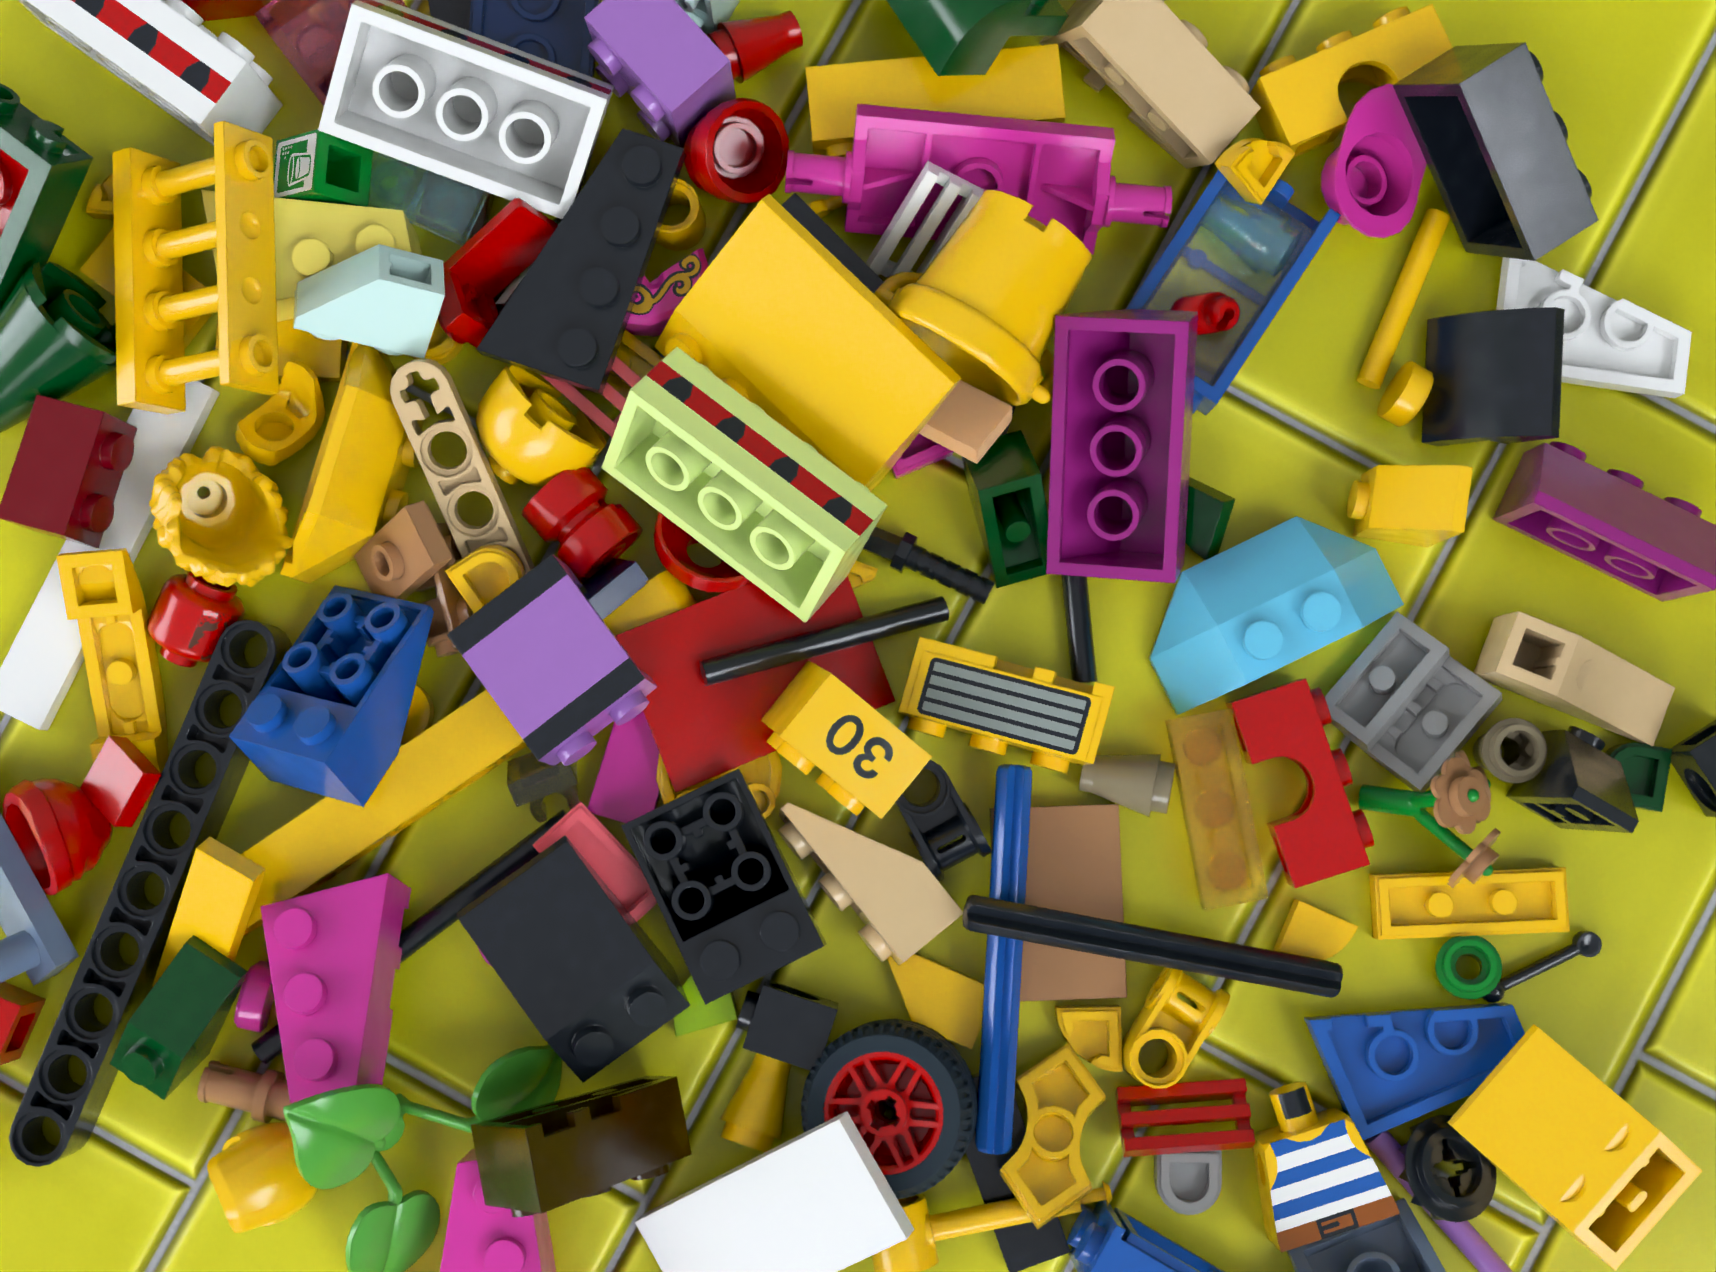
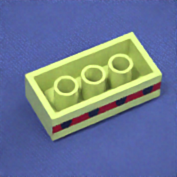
M678 347L673 349L630 389L601 467L805 623L847 577L887 507V504L872 494L866 486L852 479L819 454L813 446L799 439L767 415L761 407L747 400L715 376L709 368L695 361Z

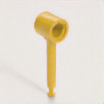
M1102 1181L1103 1187L1092 1189L1089 1194L1056 1217L1082 1212L1081 1205L1106 1200L1108 1207L1113 1199L1110 1185ZM920 1193L912 1197L898 1199L915 1230L906 1240L872 1255L874 1271L921 1272L935 1266L939 1262L936 1241L1030 1223L1032 1221L1016 1198L930 1215L925 1194Z

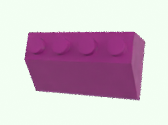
M1122 309L1057 314L1055 316L1046 574L1176 583L1185 560L1198 311Z

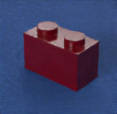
M36 395L0 504V519L32 531L99 549L103 533L108 529L113 520L114 500L123 472L130 465L133 458V441L138 428L104 411Z

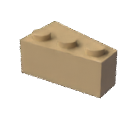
M1077 0L1066 12L1069 17L1057 35L1045 36L1039 44H1058V49L1063 47L1090 70L1083 81L1097 93L1105 85L1109 86L1133 110L1129 114L1128 119L1186 169L1212 164L1260 110L1261 107L1248 94L1250 87L1246 80L1234 69L1222 66L1206 49L1208 42L1203 33L1192 23L1180 20L1164 3L1165 0Z

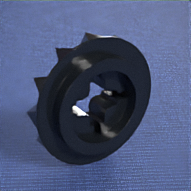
M1438 1115L1410 1127L1411 1136L1408 1142L1398 1149L1405 1156V1169L1399 1175V1178L1409 1183L1414 1194L1410 1203L1423 1206L1430 1212L1432 1220H1446L1455 1223L1468 1221L1480 1215L1492 1200L1496 1187V1167L1447 1123L1451 1119V1115ZM1442 1159L1446 1162L1452 1161L1453 1164L1462 1163L1463 1170L1455 1171L1454 1175H1450L1447 1178L1437 1177L1436 1174L1432 1173L1431 1168H1434V1164L1440 1163Z

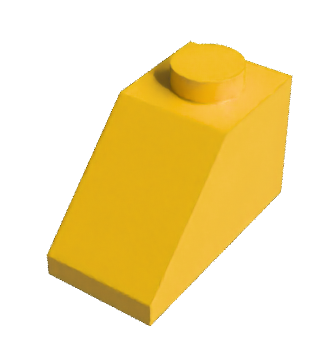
M1377 465L1361 475V481L1355 480L1350 489L1347 516L1348 518L1355 519L1353 536L1430 547L1464 533L1473 467L1462 465Z

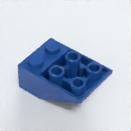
M335 585L326 599L320 604L318 610L293 646L287 651L283 660L255 700L249 705L229 737L268 780L364 807L398 755L434 614L433 609L425 604Z

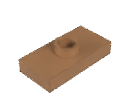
M424 500L404 506L354 555L372 593L402 600L407 599L453 559L436 521Z

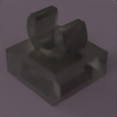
M532 752L508 761L507 786L517 807L530 802V811L538 822L541 823L547 820V808L543 801V798L552 793L562 794L566 798L570 809L579 802V792L576 785L578 784L577 761L568 766H564L562 762L552 766L538 761Z

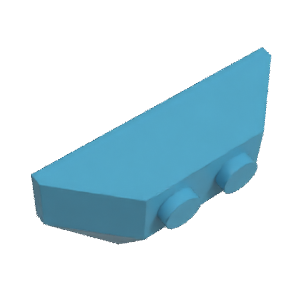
M1296 516L1182 571L1166 610L1157 640L1150 653L1149 661L1176 715H1179L1337 641L1404 604L1376 548Z

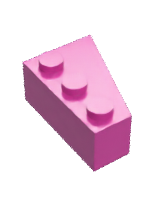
M389 873L260 907L290 1103L342 1087L360 1084H383L393 1010L390 1009L395 969H400L402 948L399 947L402 920L404 908H409L411 894L410 887Z
M471 1149L457 1163L440 1272H556L547 1212L524 1217H512L511 1209L485 1205L475 1149Z

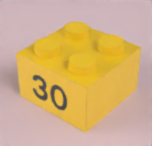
M809 660L761 719L763 723L774 731L766 742L805 775H808L814 766L822 770L823 772L815 782L856 816L866 806L882 819L932 758L930 754L832 673Z

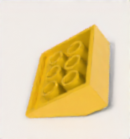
M770 194L760 200L675 308L654 346L664 357L676 347L680 348L695 361L709 368L715 376L747 400L761 407L767 415L799 439L813 446L819 454L852 479L866 486L870 492L881 483L961 380V377Z

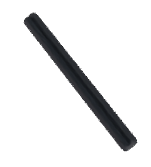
M978 895L968 896L964 906L963 927L973 932L1330 998L1336 997L1341 990L1342 966L1331 961Z

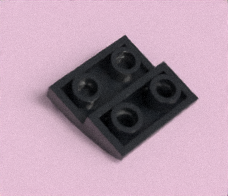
M1558 307L1506 309L1427 319L1425 368L1433 373L1434 381L1432 389L1423 405L1422 443L1446 446L1490 440L1510 444L1559 438L1565 309Z

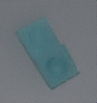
M373 151L368 207L403 210L411 224L463 246L472 231L489 192Z

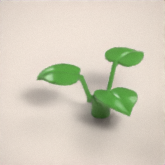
M549 1044L519 1048L505 1054L492 1063L481 1075L475 1086L471 1100V1107L475 1116L470 1118L460 1117L411 1102L401 1093L395 1095L389 1088L379 1084H360L342 1087L305 1098L283 1108L284 1117L292 1137L296 1166L300 1175L311 1186L324 1190L344 1185L363 1173L371 1162L387 1188L388 1201L376 1202L365 1207L359 1213L350 1229L346 1243L348 1272H405L426 1252L437 1234L440 1223V1209L435 1198L424 1190H415L402 1197L401 1185L380 1151L390 1149L400 1140L405 1128L403 1115L407 1113L472 1133L471 1124L554 1102L561 1081L562 1059Z

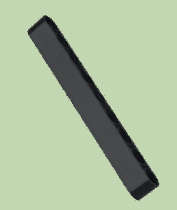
M252 620L237 621L227 627L218 640L11 1125L9 1134L11 1150L17 1159L26 1165L40 1167L50 1165L84 1147L92 1134L118 1073V1069L110 1065V1062L127 1022L153 988L152 985L195 850L209 836L215 840L217 839L250 759L231 740L229 735L281 663L287 651L292 647V643L286 633L276 626ZM261 634L267 642V655L262 663L256 667H251L245 659V646L252 637ZM234 693L241 701L242 712L238 721L231 727H228L223 723L219 710L224 698ZM207 752L215 760L217 770L212 782L207 786H203L197 780L194 769L199 757ZM179 812L187 817L191 827L190 836L182 846L173 841L169 830L171 820ZM152 872L160 876L165 886L164 898L157 906L149 902L144 891L145 881ZM125 933L133 936L139 947L138 959L133 966L126 963L119 952V943ZM98 994L108 998L112 1004L113 1016L109 1025H104L98 1021L94 1014L93 1006ZM72 1055L80 1058L86 1066L87 1077L83 1086L74 1082L69 1075L68 1063ZM45 1117L54 1120L60 1128L61 1137L58 1146L48 1142L43 1135L42 1125Z

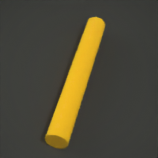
M1429 208L1425 212L1356 379L1357 382L1372 389L1381 388L1450 221V216L1444 211Z

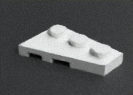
M1502 258L1496 310L1545 307L1565 309L1562 383L1668 398H1677L1685 394L1691 331L1622 298L1617 301L1584 285L1583 278L1564 269L1558 272L1537 261Z

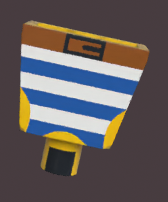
M1306 1082L1283 1085L1269 1092L1279 1125L1254 1134L1255 1144L1253 1146L1265 1231L1268 1239L1281 1253L1400 1214L1398 1206L1362 1137L1347 1114L1338 1108H1331L1316 1113Z

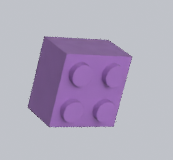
M603 0L584 17L592 39L587 48L599 63L595 67L597 74L603 82L614 85L613 93L620 98L627 92L641 109L637 113L639 120L655 139L665 141L669 138L676 146L684 148V143L690 130L699 119L720 103L736 98L730 60L675 0Z

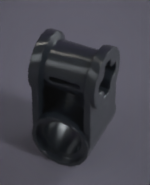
M929 760L924 768L930 770L936 778L937 788L934 796L928 802L915 804L907 801L902 793L895 803L910 829L908 833L924 864L935 878L941 881L944 879V871L977 853L985 857L991 854L992 851L970 809L960 799L945 770L939 764ZM963 835L960 839H958V840L954 841L953 843H951V844H949V845L943 847V848L940 849V850H937L939 847L943 846L944 844H946V843H948V842L954 840L955 838H957V837Z

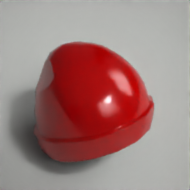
M735 98L720 103L699 119L690 130L684 143L686 154L684 164L692 182L699 189L711 194L715 198L731 203H754L760 201L768 194H773L783 180L787 169L789 138L782 120L771 107L756 99Z
M41 778L33 781L24 779L5 794L2 816L45 894L50 896L59 893L69 887L72 881L80 880L85 872L92 870L97 865L103 851L110 843L113 825L94 806L79 786L60 779Z

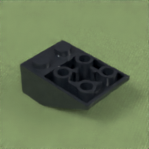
M740 769L732 771L621 826L705 1005L827 944Z

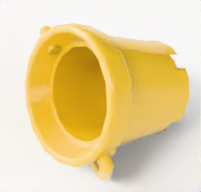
M986 190L923 273L900 272L890 276L879 286L874 294L961 377L962 381L1013 406L1027 404L1031 398L1040 404H1046L1053 397L1054 356L1047 349V346L1055 332V316L1057 314H1064L1078 284L1083 278L1085 269L1092 259L1091 253L1079 238L1054 218L1045 226L1038 220L1028 216L1033 205L1002 191ZM1040 365L1045 373V377L1042 376Z

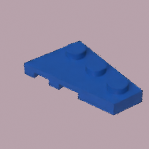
M1505 1002L1304 1017L1342 1109L1354 1122L1363 1140L1471 1095L1525 1034L1513 1005Z

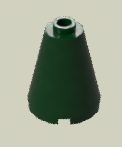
M39 261L33 262L23 272L0 310V433L29 418L36 395L62 400L116 370V323L111 325L99 311L106 301L80 277L59 264L50 261L42 269H40Z

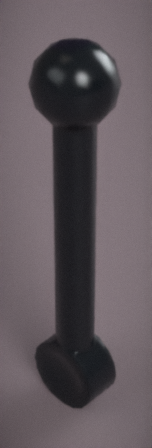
M1589 931L1578 932L1573 937L1571 945L1501 978L1496 988L1488 995L1482 997V999L1488 1003L1499 1002L1506 990L1578 955L1585 957L1596 956L1602 947L1600 937Z

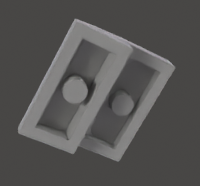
M1396 612L1327 693L1325 700L1330 711L1331 724L1413 791L1425 792L1430 787L1433 777L1441 774L1443 763L1447 759L1455 757V752L1462 749L1500 704L1502 693L1453 659L1446 645L1399 612Z

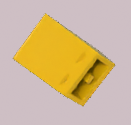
M1534 1024L1447 1122L1572 1237L1615 1271L1702 1172L1659 1129Z

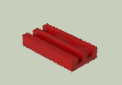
M1245 1078L1176 1083L1167 1088L1156 1089L1146 1085L1117 1087L1115 1098L1123 1157L1253 1148L1255 1135L1254 1129H1251L1250 1126L1251 1111L1250 1105L1246 1101L1247 1086ZM1231 1099L1232 1103L1230 1105L1131 1112L1132 1106ZM1235 1121L1236 1130L1144 1137H1135L1134 1128Z

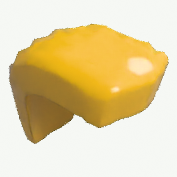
M290 359L283 369L279 393L273 394L263 405L237 423L236 441L240 449L247 456L251 457L252 460L270 467L275 466L302 449L315 437L322 426L326 410L319 380L314 371L306 363Z

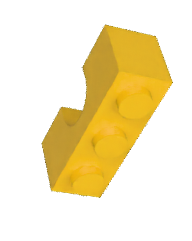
M1433 4L1411 13L1407 6L1399 7L1378 18L1373 23L1374 29L1355 37H1353L1350 30L1343 31L1316 47L1317 53L1296 61L1294 55H1288L1265 66L1259 72L1261 77H1259L1249 94L1261 107L1255 116L1265 138L1281 142L1290 147L1295 152L1293 158L1330 143L1336 139L1348 121L1339 101V85L1348 82H1359L1373 89L1385 84L1394 85L1453 48Z

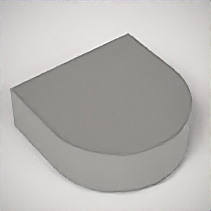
M1222 1150L1154 1155V1183L1163 1202L1173 1211L1184 1215H1195L1209 1209L1216 1202L1221 1191Z

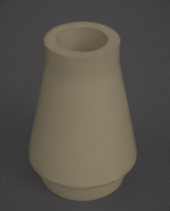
M1508 718L1493 725L1486 734H1483L1475 741L1473 757L1479 766L1489 770L1498 779L1509 783H1522L1531 780L1542 770L1547 758V744L1543 734L1534 724L1520 718ZM1501 744H1502V746H1503V748H1504V756H1503V758L1501 757V753H1502V750L1500 749Z
M1161 754L1096 755L1094 764L1082 766L1079 791L1093 793L1150 817L1151 811L1167 814L1176 763L1160 761Z

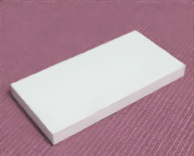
M847 1111L644 1213L635 1221L662 1272H838L906 1240L915 1230Z

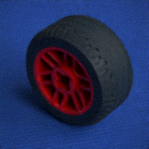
M885 1019L865 1023L844 1033L822 1051L823 1056L821 1059H816V1066H812L803 1088L801 1116L804 1133L847 1111L897 1199L912 1197L927 1191L942 1181L953 1170L967 1151L973 1138L978 1117V1101L971 1071L959 1051L949 1041L925 1025L902 1019ZM889 1097L896 1100L894 1104L896 1116H893L891 1119L883 1115L886 1111L884 1100Z

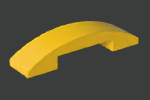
M126 548L61 553L56 558L67 619L78 620L98 738L90 744L93 763L108 736L127 737L162 774L168 760L167 724L162 680L155 640L150 636L147 628L149 614L129 553ZM157 783L146 802H149L151 800Z

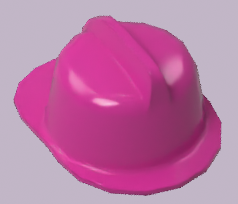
M1385 84L1371 89L1356 102L1347 121L1341 145L1326 159L1321 172V191L1325 203L1329 208L1341 215L1337 223L1342 225L1350 224L1365 236L1386 238L1399 233L1410 222L1417 204L1420 185L1427 165L1393 84Z

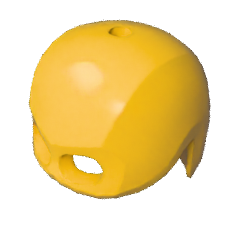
M285 1122L262 1124L234 1135L224 1143L222 1152L212 1157L207 1164L211 1182L229 1225L235 1233H244L260 1226H269L288 1219L304 1208L318 1191V1188L306 1182L298 1171L295 1163L292 1137L289 1127Z

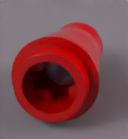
M790 10L778 15L719 22L717 31L707 34L711 41L730 60L733 80L735 79L740 84L788 52L803 46V36L799 23Z

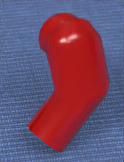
M1206 292L1183 296L1177 299L1170 308V310L1198 311L1197 336L1228 331L1238 323L1240 318L1239 304L1234 298L1222 292Z

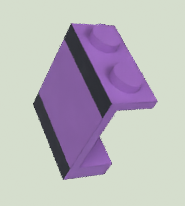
M553 554L449 632L447 636L537 760L552 766L557 765L559 762H562L564 766H568L584 757L595 747L597 742L593 736L614 721L619 726L640 714L649 704L645 696L658 686L649 675L637 667L579 589L583 585L568 565Z

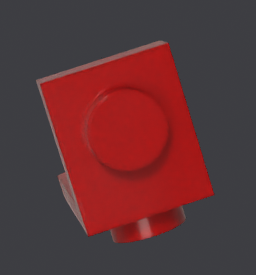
M515 198L443 263L445 297L439 312L440 314L438 315V322L451 339L459 344L468 342L476 348L479 346L498 317V310L493 298L536 260L558 227V224L522 199Z

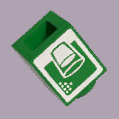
M318 129L277 140L273 173L274 197L368 207L373 150L321 132Z

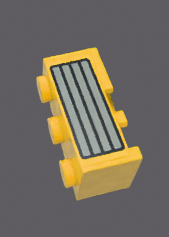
M919 637L897 713L910 717L907 729L942 739L944 738L946 728L971 734L968 744L970 747L1005 756L1007 747L1010 745L1033 752L1030 764L1067 774L1070 763L1076 765L1094 764L1115 687L1095 682L1094 686L1059 677L1057 672L1036 666L1035 669L1000 660L999 657Z

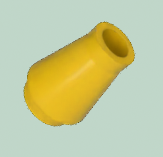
M755 1053L750 1068L720 1117L721 1120L726 1121L721 1134L722 1138L762 1152L771 1150L775 1138L781 1140L788 1076L792 1064Z

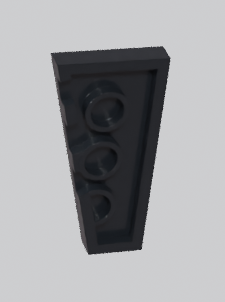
M622 128L477 347V351L481 355L602 395L686 157L684 148Z

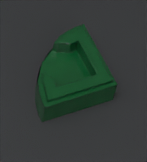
M1189 477L1185 543L1196 554L1207 560L1219 554L1235 498Z

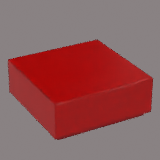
M108 736L80 789L114 827H132L158 782L161 773L127 737Z

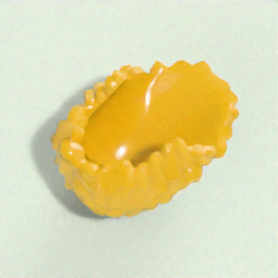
M219 446L210 447L205 452L203 458L191 453H183L181 456L175 457L167 464V468L154 477V486L149 506L151 507L152 515L155 516L152 527L157 532L158 544L169 549L178 567L192 572L195 577L202 576L208 583L213 585L217 583L225 587H229L236 582L249 587L256 585L264 576L275 572V564H278L286 555V549L293 546L294 539L287 536L286 522L289 511L286 507L282 506L283 498L278 493L279 487L277 483L260 473L252 458L246 454L228 449L225 450ZM205 486L207 488L206 495L198 496V489Z

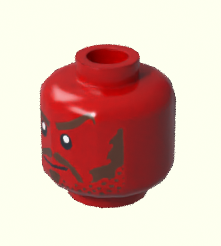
M189 571L187 574L171 576L164 583L147 620L150 636L161 646L160 654L176 665L189 668L195 667L198 661L209 662L224 630L233 623L242 621L244 618L245 609L242 600L236 596L237 586L233 584L225 587L217 583L213 585L205 581L202 576L195 577Z

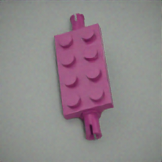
M857 104L852 151H846L845 157L795 153L792 150H788L785 193L799 192L842 196V203H847L845 232L883 235L927 161L984 189V191H1002L1033 205L1028 216L1038 220L1045 226L1054 218L1079 238L1091 254H1094L1098 231L1102 227H1110L1112 221L1156 225L1160 228H1166L1169 223V216H1166L1165 213L1171 214L1172 208L1171 186L1164 185L1163 187L1116 183L1115 176L1110 175L1115 135L1114 129L1108 127ZM937 183L934 184L902 237L913 238L944 188ZM957 195L930 240H937L963 196Z

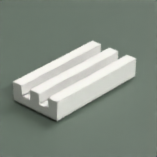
M927 161L866 264L878 276L881 274L887 278L900 272H913L911 271L912 267L959 194L963 196L962 200L916 272L923 273L976 205L984 189ZM937 183L944 188L898 262L895 263L889 260L934 184Z

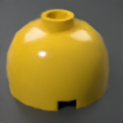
M506 365L492 381L479 403L475 421L480 442L489 453L487 459L493 473L511 485H515L521 480L534 487H543L564 470L590 467L596 460L597 455L606 446V441L599 428L580 410L575 417L557 399L562 394L543 377L535 372L511 365L509 368Z

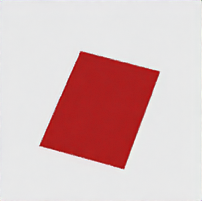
M848 576L806 623L750 582L736 590L724 592L615 635L637 667L649 675L658 686L645 696L649 704L643 712L675 793L775 752L776 749L766 742L774 731L763 723L761 719L808 660L832 673L874 709L895 702L873 641L710 686L704 684L699 666L700 661L862 618L863 615Z

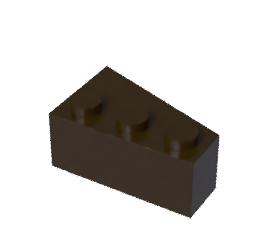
M644 1076L471 1124L485 1205L511 1209L512 1217L542 1214L580 1198L608 1192L612 1189L613 1185L628 1179L643 1180L666 1174L670 1171L669 1163L692 1155L677 1076Z

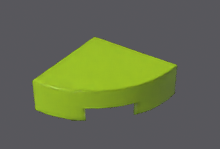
M690 975L682 988L691 1006L674 1017L675 1035L678 1037L738 1019L739 1012L733 991L705 1005Z

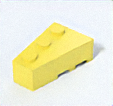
M201 190L207 223L215 221V191ZM274 197L277 322L294 318L295 290L299 281L371 247L381 244L422 255L419 236L404 211ZM217 248L212 250L217 272Z

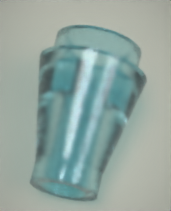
M1223 193L1212 203L1202 222V227L1217 236L1256 274L1263 270L1273 277L1284 267L1302 235V232L1290 226L1291 218L1233 200Z

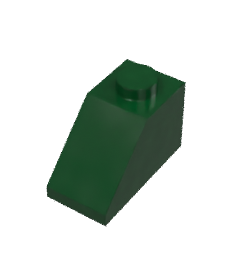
M1018 430L1000 435L978 464L962 456L970 500L996 588L1047 575L1048 513L1042 477L1022 431Z
M193 935L183 945L127 1022L110 1065L124 1073L132 1082L145 1087L165 1100L210 1054L248 971Z

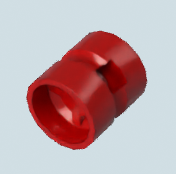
M589 467L577 470H564L530 499L521 514L546 543L556 541L560 543L557 556L568 565L581 583H584L613 558L622 556L643 531L641 526L621 504H607L605 502L608 489Z

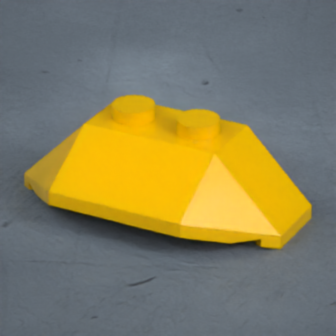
M351 342V349L292 536V539H294L293 546L288 549L280 571L281 575L308 584L354 560V555L404 506L408 505L409 496L407 492L403 491L410 467L417 468L420 464L392 402L390 385L391 379L396 373L393 364L387 354L376 350L374 347ZM406 390V395L408 396V398H409L410 400H412L411 397L409 396L407 390ZM417 420L418 425L422 430L424 421Z

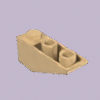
M1520 611L1494 617L1473 672L1489 683L1650 746H1654L1675 687L1586 638Z
M789 802L780 808L779 817L785 823L784 826L778 829L780 836L800 860H803L810 854L825 873L818 880L819 885L840 911H843L849 905L866 925L858 931L860 937L881 962L892 956L898 965L904 963L963 915L960 907L922 861Z

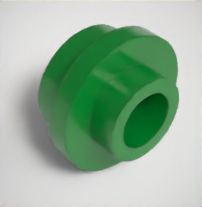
M1455 936L1445 942L1438 951L1435 960V972L1442 987L1451 995L1461 999L1473 1000L1488 995L1496 988L1502 975V962L1496 948L1486 939L1479 936ZM1470 956L1478 962L1480 972L1475 979H1465L1457 973L1456 961L1459 957Z

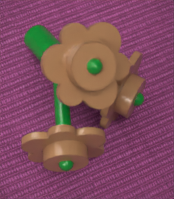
M1463 750L1455 752L1454 758H1449L1443 763L1441 775L1433 777L1430 784L1431 790L1418 792L1366 784L1361 786L1358 798L1359 809L1411 816L1465 860L1449 878L1447 884L1451 888H1454L1464 877L1475 884L1483 875L1490 876L1493 873L1492 865L1499 857V854L1491 848L1501 833L1497 828L1493 829L1474 850L1448 829L1455 827L1460 834H1471L1475 830L1477 823L1487 819L1491 809V783L1481 766L1470 767L1468 757ZM1428 807H1433L1434 817L1426 811Z

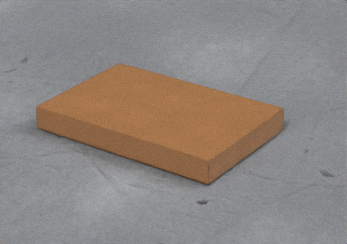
M1119 804L1031 807L1026 905L1124 923ZM989 808L992 851L994 808ZM1023 941L1020 1001L1127 998L1126 962L1124 959Z

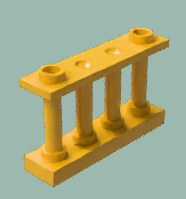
M226 121L214 123V157L181 166L178 162L132 147L112 152L117 406L167 415L185 412V383L218 376L222 386L266 395L278 394L272 137ZM215 185L216 220L182 229L181 193ZM217 248V285L183 292L182 256ZM218 312L219 349L185 356L184 319Z

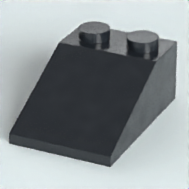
M566 835L457 912L460 923L542 1037L582 1083L691 1006L674 967Z

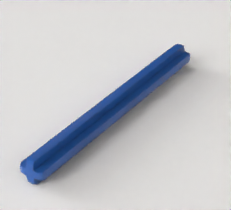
M1003 764L996 771L989 898L1025 904L1033 773L1031 768L1026 765ZM987 934L975 1144L979 1152L1000 1155L1007 1154L1012 1149L1023 941Z

